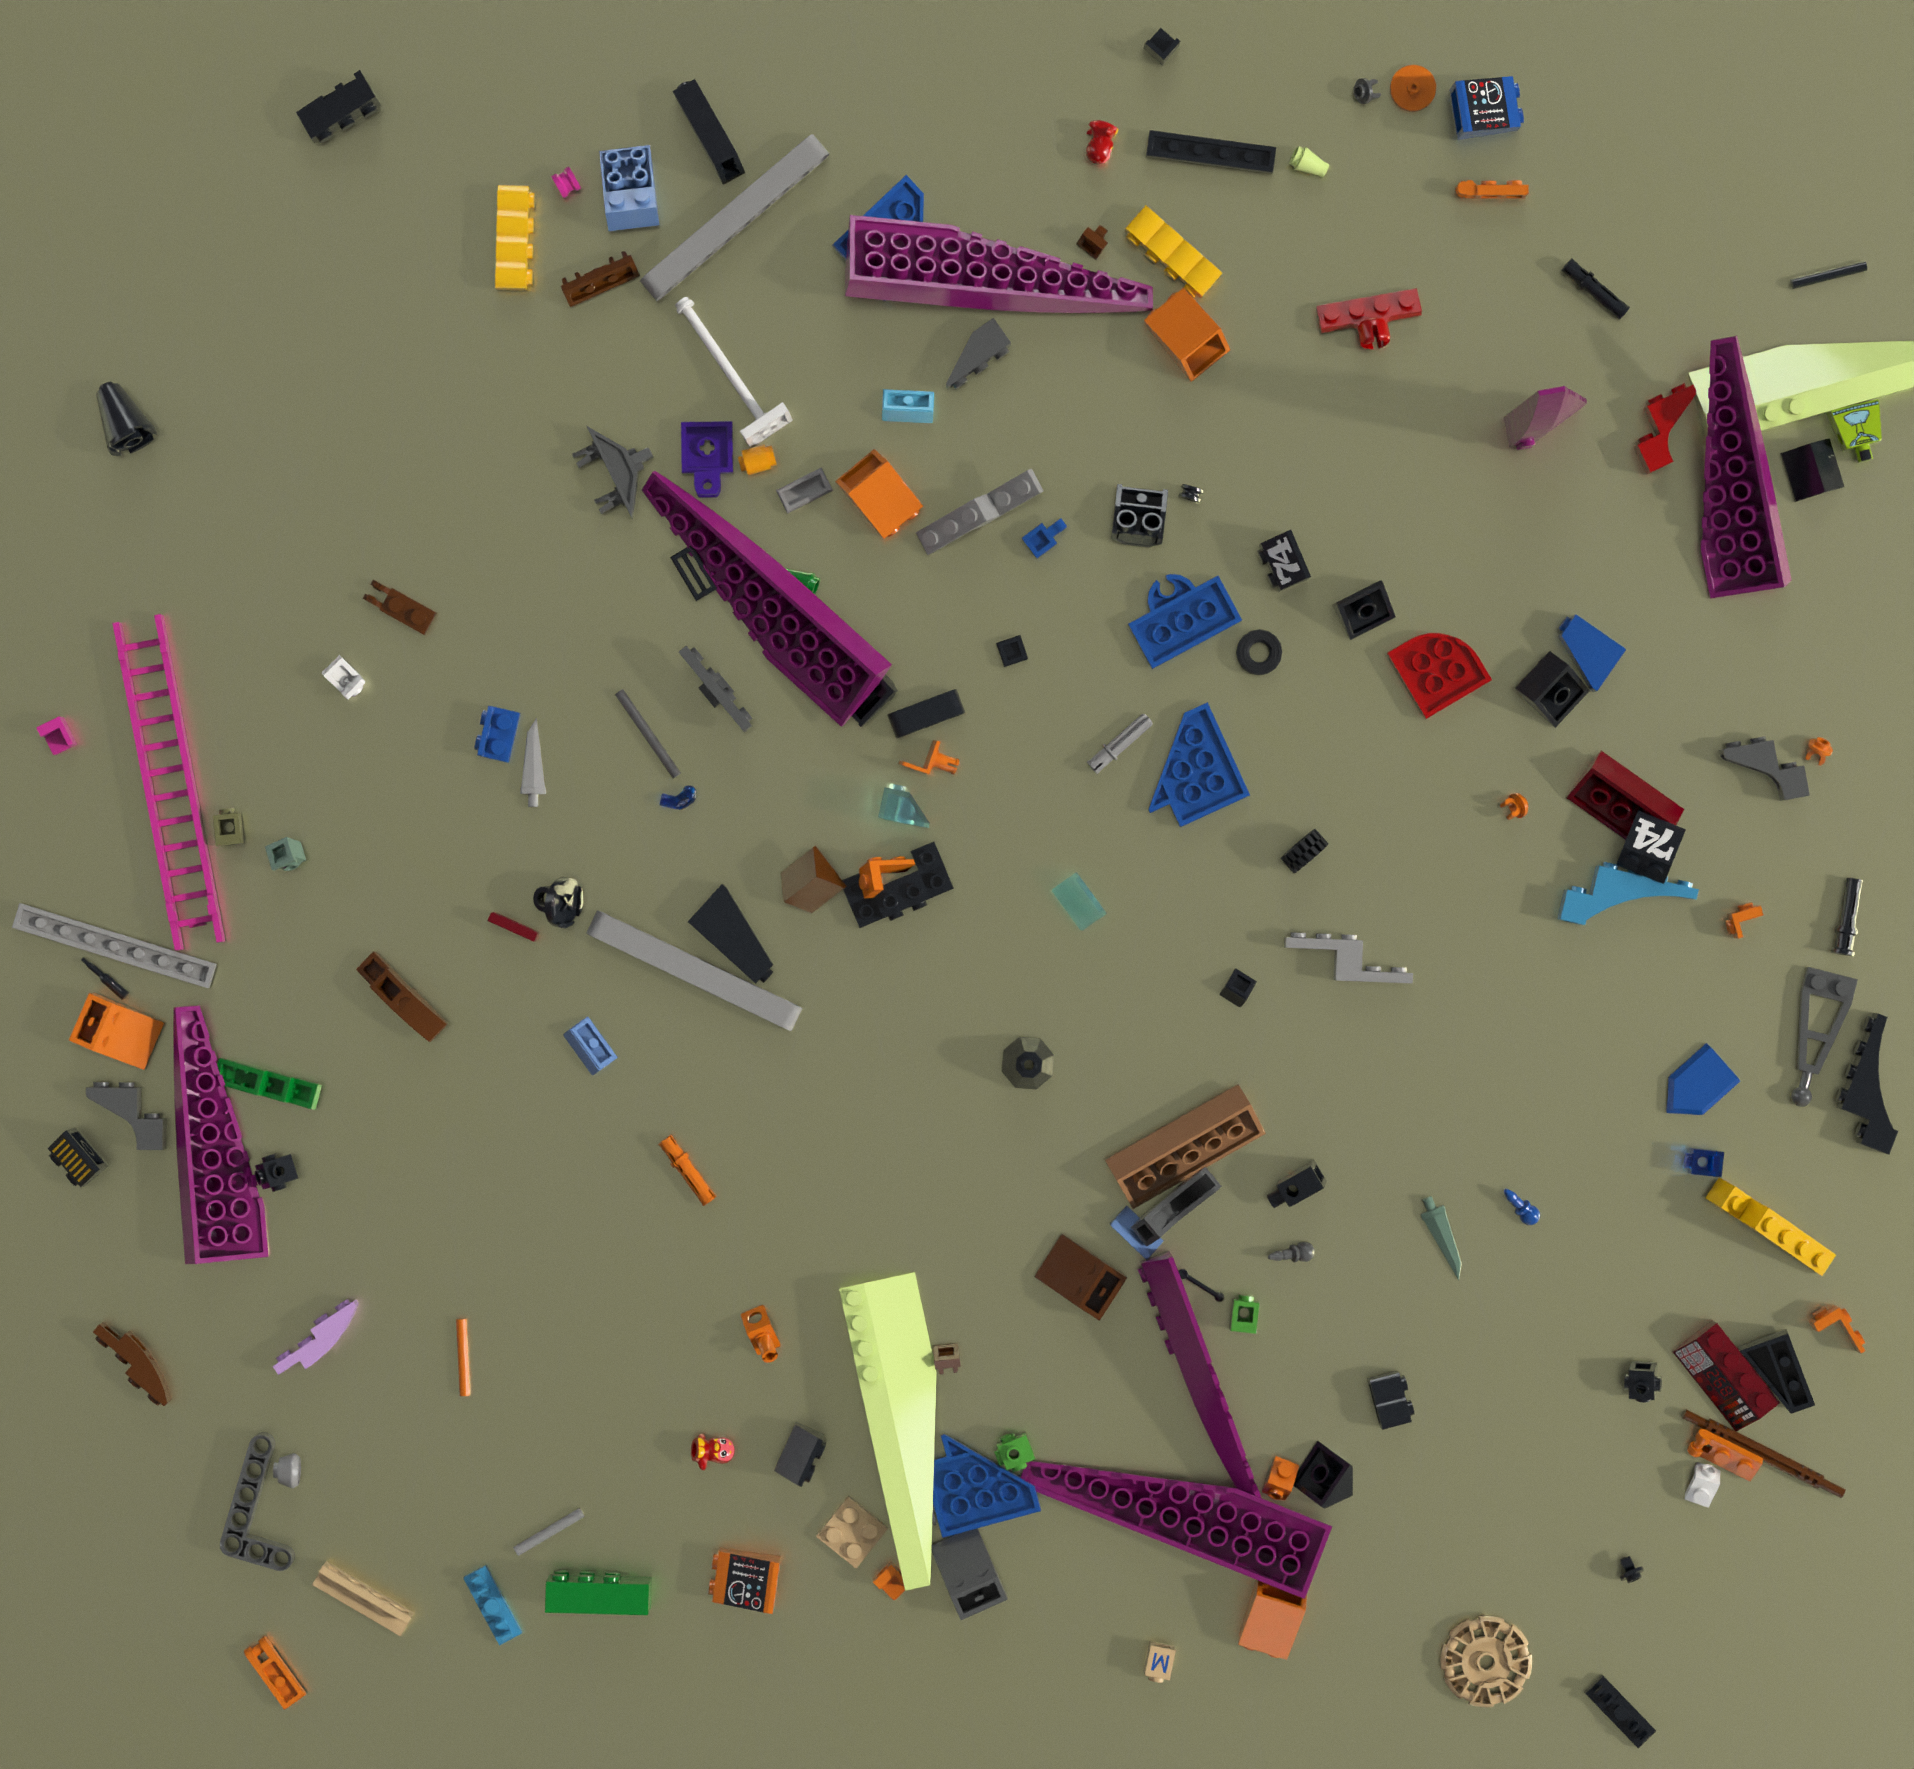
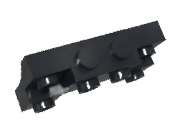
M935 842L910 851L918 871L883 885L884 890L874 898H864L863 891L859 886V873L842 880L846 885L843 891L859 928L886 917L890 921L904 915L902 910L912 907L913 911L925 907L927 906L926 900L954 889Z

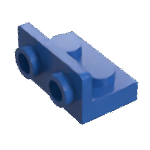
M488 706V710H483L480 725H484L482 735H477L474 750H478L477 755L509 763L521 713L494 706Z

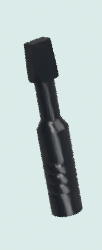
M85 957L81 959L88 969L94 972L100 978V981L120 999L124 1000L128 996L129 992L109 974L103 973Z

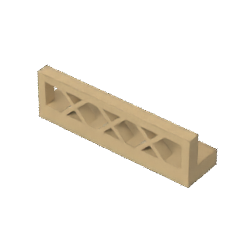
M327 1561L321 1567L318 1576L312 1584L399 1636L402 1635L414 1615V1612Z

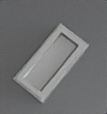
M822 467L776 490L787 514L833 491Z

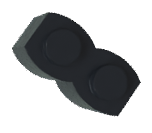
M1396 1370L1367 1378L1378 1423L1382 1430L1412 1422L1411 1415H1415L1411 1400H1406L1404 1391L1408 1390V1385L1404 1375L1400 1376Z

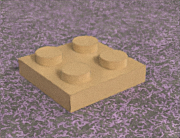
M848 1496L816 1537L853 1567L857 1568L888 1530V1527Z

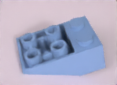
M650 145L599 151L608 231L659 225Z

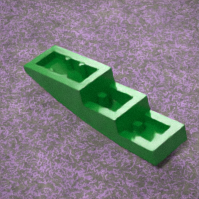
M219 1058L217 1066L220 1075L223 1076L224 1086L316 1110L322 1087L321 1084Z

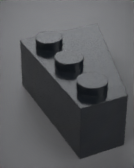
M1787 1329L1738 1346L1739 1351L1791 1414L1815 1406Z

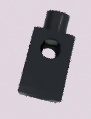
M1313 1159L1280 1179L1276 1185L1278 1189L1268 1194L1267 1198L1273 1208L1285 1202L1289 1207H1292L1324 1189L1327 1180ZM1289 1186H1296L1298 1188V1191H1291L1289 1189Z

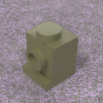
M234 808L219 810V815H213L216 846L245 844L241 813H235ZM228 822L234 825V829L231 832L225 829Z

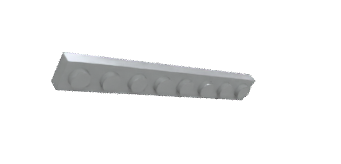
M19 903L12 928L205 988H210L217 966L216 963L23 903Z

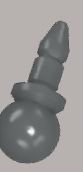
M1300 1242L1297 1245H1290L1289 1249L1271 1253L1268 1255V1259L1275 1261L1291 1259L1292 1262H1298V1260L1308 1262L1314 1257L1315 1250L1309 1242Z

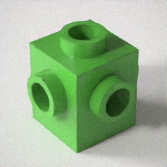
M1010 1433L1001 1437V1442L997 1443L998 1450L994 1452L999 1465H1005L1006 1470L1012 1469L1013 1472L1026 1468V1463L1035 1459L1026 1433L1015 1436V1433ZM1013 1449L1018 1451L1016 1455H1011L1009 1452Z

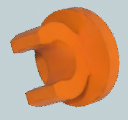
M1821 737L1810 739L1808 742L1809 748L1806 751V760H1809L1813 754L1820 755L1818 765H1823L1826 756H1830L1833 752L1830 742Z
M1519 793L1511 794L1508 799L1500 804L1501 808L1509 806L1511 813L1506 816L1508 820L1514 817L1522 818L1528 813V802Z

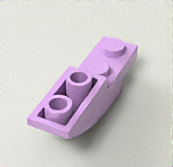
M347 1299L335 1307L337 1312L330 1317L325 1313L313 1322L316 1326L310 1330L315 1339L309 1336L298 1343L299 1349L292 1354L287 1350L276 1358L278 1363L273 1366L277 1374H281L299 1361L307 1369L325 1355L348 1328L357 1310L358 1301L354 1300L350 1303Z

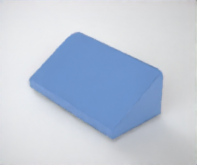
M586 1017L563 1034L592 1075L618 1058L589 1017Z
M1126 1206L1109 1224L1148 1260L1164 1240L1159 1238L1146 1247L1130 1228L1140 1217Z

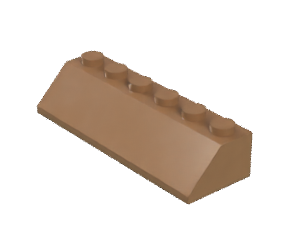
M1238 1084L1126 1149L1114 1154L1105 1161L1132 1209H1135L1191 1177L1202 1168L1212 1165L1266 1133Z

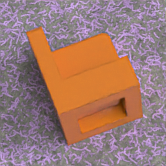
M892 1561L873 1578V1583L879 1589L882 1588L893 1600H896L905 1591L901 1570Z

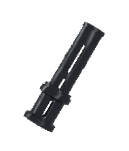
M1847 878L1840 925L1835 927L1837 936L1835 948L1831 950V953L1854 956V938L1858 935L1855 924L1863 880Z

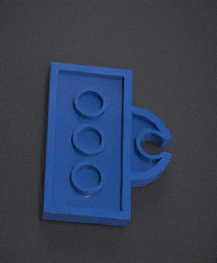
M1165 575L1166 580L1174 586V592L1170 596H1165L1160 592V583L1157 580L1153 583L1148 592L1147 600L1150 612L1128 624L1152 669L1242 621L1219 576L1195 587L1189 579L1181 575Z

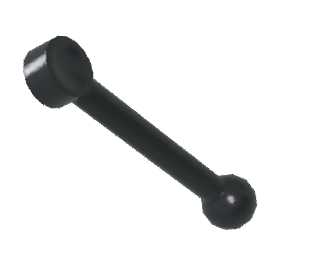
M1180 1269L1178 1271L1181 1279H1187L1211 1294L1217 1302L1224 1300L1223 1293L1215 1292L1188 1275L1187 1270Z

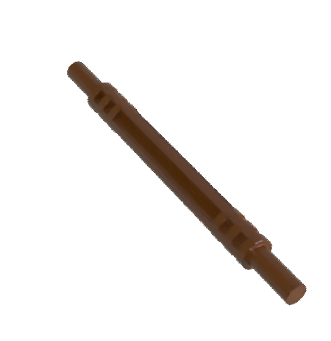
M1687 1409L1684 1411L1682 1419L1762 1457L1764 1463L1816 1489L1821 1488L1839 1498L1844 1496L1846 1489L1824 1479V1475L1711 1418L1707 1420Z

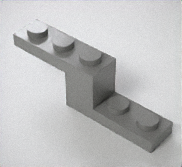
M1029 469L993 491L967 502L919 530L916 534L927 555L932 554L968 532L990 523L1042 493L1043 489L1033 470Z
M1291 932L1290 937H1284L1285 948L1335 950L1334 980L1413 984V973H1407V968L1391 967V972H1381V967L1366 966V971H1362L1363 940H1357V935L1342 934L1341 939H1331V934L1316 933V938H1306V933Z

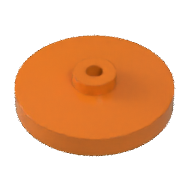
M1408 65L1399 69L1393 76L1390 83V94L1392 100L1399 108L1409 112L1420 111L1426 108L1434 99L1436 82L1433 75L1426 68L1419 65Z

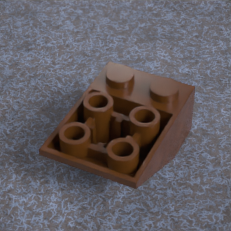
M1061 1234L1034 1276L1099 1321L1127 1279L1125 1274Z

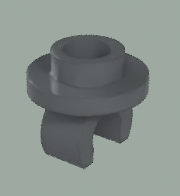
M1360 78L1356 81L1353 93L1359 103L1367 104L1381 96V93H1373L1372 86L1377 84L1378 80Z

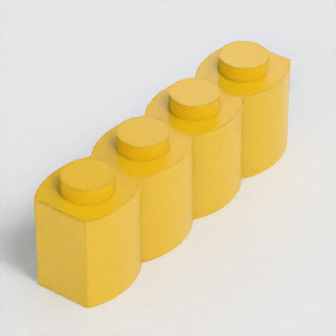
M498 185L495 288L497 290L528 291V285L533 283V269H528V260L533 259L534 249L533 244H529V233H534V218H530L529 213L530 208L535 206V193L530 192L529 186Z
M1146 205L1125 228L1127 233L1126 239L1135 247L1141 245L1146 250V257L1156 264L1159 261L1166 267L1164 272L1172 280L1175 281L1178 278L1185 284L1183 288L1193 298L1196 295L1202 298L1222 275V272Z

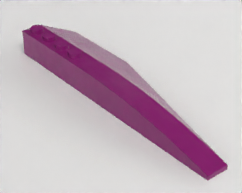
M1169 1251L1150 1257L1148 1260L1140 1261L1142 1267L1138 1269L1142 1282H1148L1151 1291L1147 1292L1151 1307L1157 1306L1160 1314L1156 1316L1160 1331L1166 1330L1169 1338L1164 1341L1169 1355L1175 1354L1194 1406L1218 1456L1237 1489L1261 1498L1252 1470L1245 1457L1246 1454L1233 1418L1228 1411L1229 1408L1225 1396L1219 1387L1220 1383L1217 1374L1211 1364L1209 1352L1173 1256Z
M1037 1461L1027 1462V1467L1024 1468L1021 1478L1035 1485L1036 1492L1304 1599L1332 1529L1331 1525L1232 1487Z

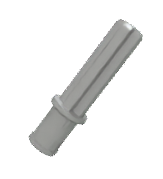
M1145 714L1140 715L1109 744H1103L1104 748L1087 761V764L1091 766L1090 768L1096 774H1099L1113 759L1116 761L1118 759L1117 756L1152 726L1153 723L1150 718Z

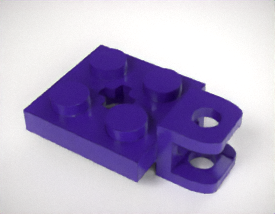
M732 421L681 422L682 474H694V486L699 498H717L721 491V474H733ZM705 441H710V445L715 446L709 455H705V452L700 450V446H704ZM705 483L712 484L710 489L703 488Z

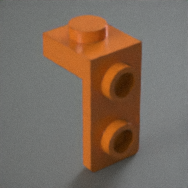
M903 856L894 857L890 860H882L881 857L868 859L867 863L859 868V886L863 891L864 898H874L884 890L881 873L907 872L915 865L914 859H905Z
M1834 1305L1829 1309L1824 1307L1813 1313L1814 1318L1809 1320L1813 1330L1820 1332L1838 1321L1854 1349L1860 1354L1865 1352L1862 1346L1865 1344V1341L1858 1330L1853 1331L1849 1323L1852 1322V1319L1845 1308L1840 1309Z

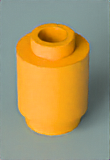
M764 444L741 450L742 456L738 457L741 472L747 471L748 475L770 470L771 466L777 465L772 445L765 447Z

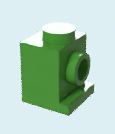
M1240 1294L1238 1299H1233L1229 1324L1230 1331L1256 1334L1260 1303L1254 1301V1296ZM1242 1308H1247L1249 1311L1246 1317L1239 1315Z

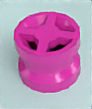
M569 166L564 168L561 174H553L551 176L563 199L568 196L569 192L581 189Z

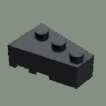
M360 70L354 73L356 79L345 85L339 83L335 86V91L326 96L321 95L296 112L314 143L317 141L323 143L332 138V133L338 129L346 130L355 124L354 120L364 116V118H367L378 111L377 107L381 104Z

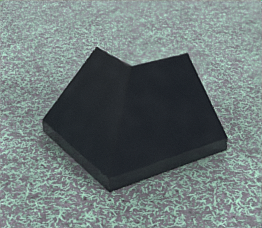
M1317 1441L1299 1468L1293 1486L1325 1509L1353 1496V1466L1324 1444Z

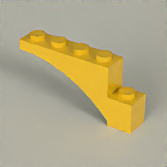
M1720 1177L1705 1198L1821 1276H1823L1836 1254L1776 1212Z

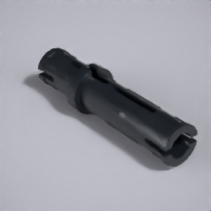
M1573 258L1562 268L1561 271L1574 280L1580 290L1584 289L1619 320L1629 310L1630 307L1607 287L1602 285L1594 277V273L1586 271Z

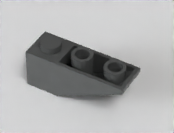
M994 318L972 332L946 383L947 389H950L952 386L955 390L968 381L966 377L972 372H975L976 375L981 373L988 367L987 362L995 357L999 360L1010 352L1008 347L1011 346V342Z

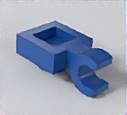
M1061 518L1047 529L1041 523L1022 537V539L1038 559L1057 544L1053 537L1067 528V525Z

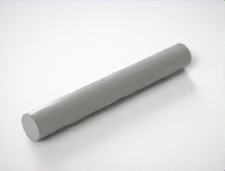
M579 1508L513 1548L519 1556L585 1516Z

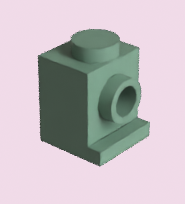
M285 837L265 846L273 871L279 868L284 871H291L306 861L300 841Z

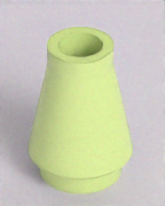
M1297 146L1289 161V164L1294 166V170L1317 175L1321 178L1324 177L1329 167L1328 163L1320 159L1306 146L1304 148Z

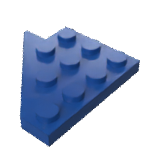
M1208 702L1183 714L1148 808L1149 813L1170 804L1180 827L1250 796Z
M946 1434L941 1435L946 1456L934 1459L933 1505L942 1538L1041 1511L1035 1485L1006 1470L1004 1467Z

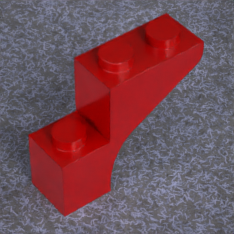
M1685 383L1671 389L1672 395L1663 398L1662 394L1648 400L1649 405L1643 408L1656 434L1655 437L1652 433H1649L1639 438L1640 444L1634 446L1646 475L1674 462L1668 448L1669 433L1695 397L1696 388L1694 384L1686 387Z

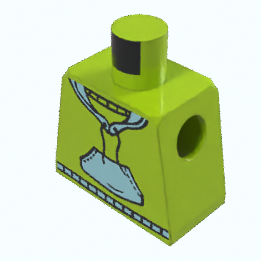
M1878 399L1826 413L1842 451L1855 448L1858 463L1873 459L1870 444L1877 443L1882 439Z

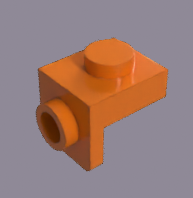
M1750 902L1737 906L1739 911L1727 914L1729 920H1726L1725 923L1729 935L1733 934L1735 939L1742 938L1743 934L1739 922L1763 916L1761 906H1753V903Z
M1275 1456L1262 1492L1268 1494L1274 1500L1285 1501L1292 1492L1299 1465Z

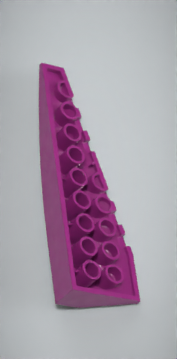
M200 1005L174 1007L175 1127L185 1264L268 1257L265 1206L256 1187L258 1184L248 1162V1153L243 1147L242 1135L230 1098L227 1097L224 1088L225 1082L223 1076L220 1075L216 1063L215 1051H212L210 1036Z

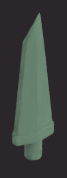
M1432 1196L1426 1197L1422 1201L1427 1211L1420 1214L1421 1218L1426 1223L1459 1280L1462 1263L1445 1206L1436 1207Z

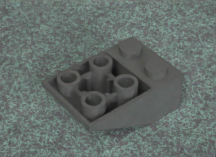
M978 1528L955 1534L931 1545V1551L960 1620L1008 1600L1007 1593Z

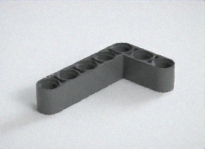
M261 1432L252 1438L249 1443L220 1540V1549L223 1554L276 1571H283L294 1562V1550L286 1544L249 1534L275 1448L274 1437L267 1432ZM257 1439H264L268 1442L267 1451H260L257 1448ZM252 1463L258 1464L261 1468V1474L258 1476L252 1475L249 1472V1465ZM243 1488H249L253 1491V1500H246L242 1497L241 1492ZM235 1513H243L246 1516V1524H237L234 1520ZM229 1537H234L238 1540V1549L229 1548L227 1545ZM252 1545H260L264 1550L263 1556H255L251 1551ZM276 1553H286L288 1563H279L276 1559Z

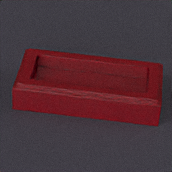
M496 912L490 913L487 920L533 942L537 941L540 934L538 931Z

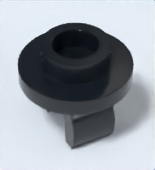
M1630 1556L1620 1560L1625 1571L1620 1576L1621 1581L1627 1580L1628 1583H1632L1642 1577L1640 1573L1644 1571L1643 1566L1635 1568Z

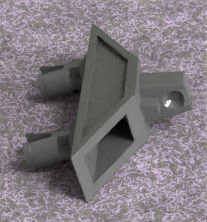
M587 426L593 438L592 444L575 453L573 452L572 456L574 459L585 456L576 463L578 468L598 458L600 460L603 459L616 485L614 491L594 499L595 503L600 504L609 501L599 509L601 514L620 504L625 505L633 519L639 477L638 472L645 469L642 463L653 458L651 450L649 448L636 452L635 448L627 450Z

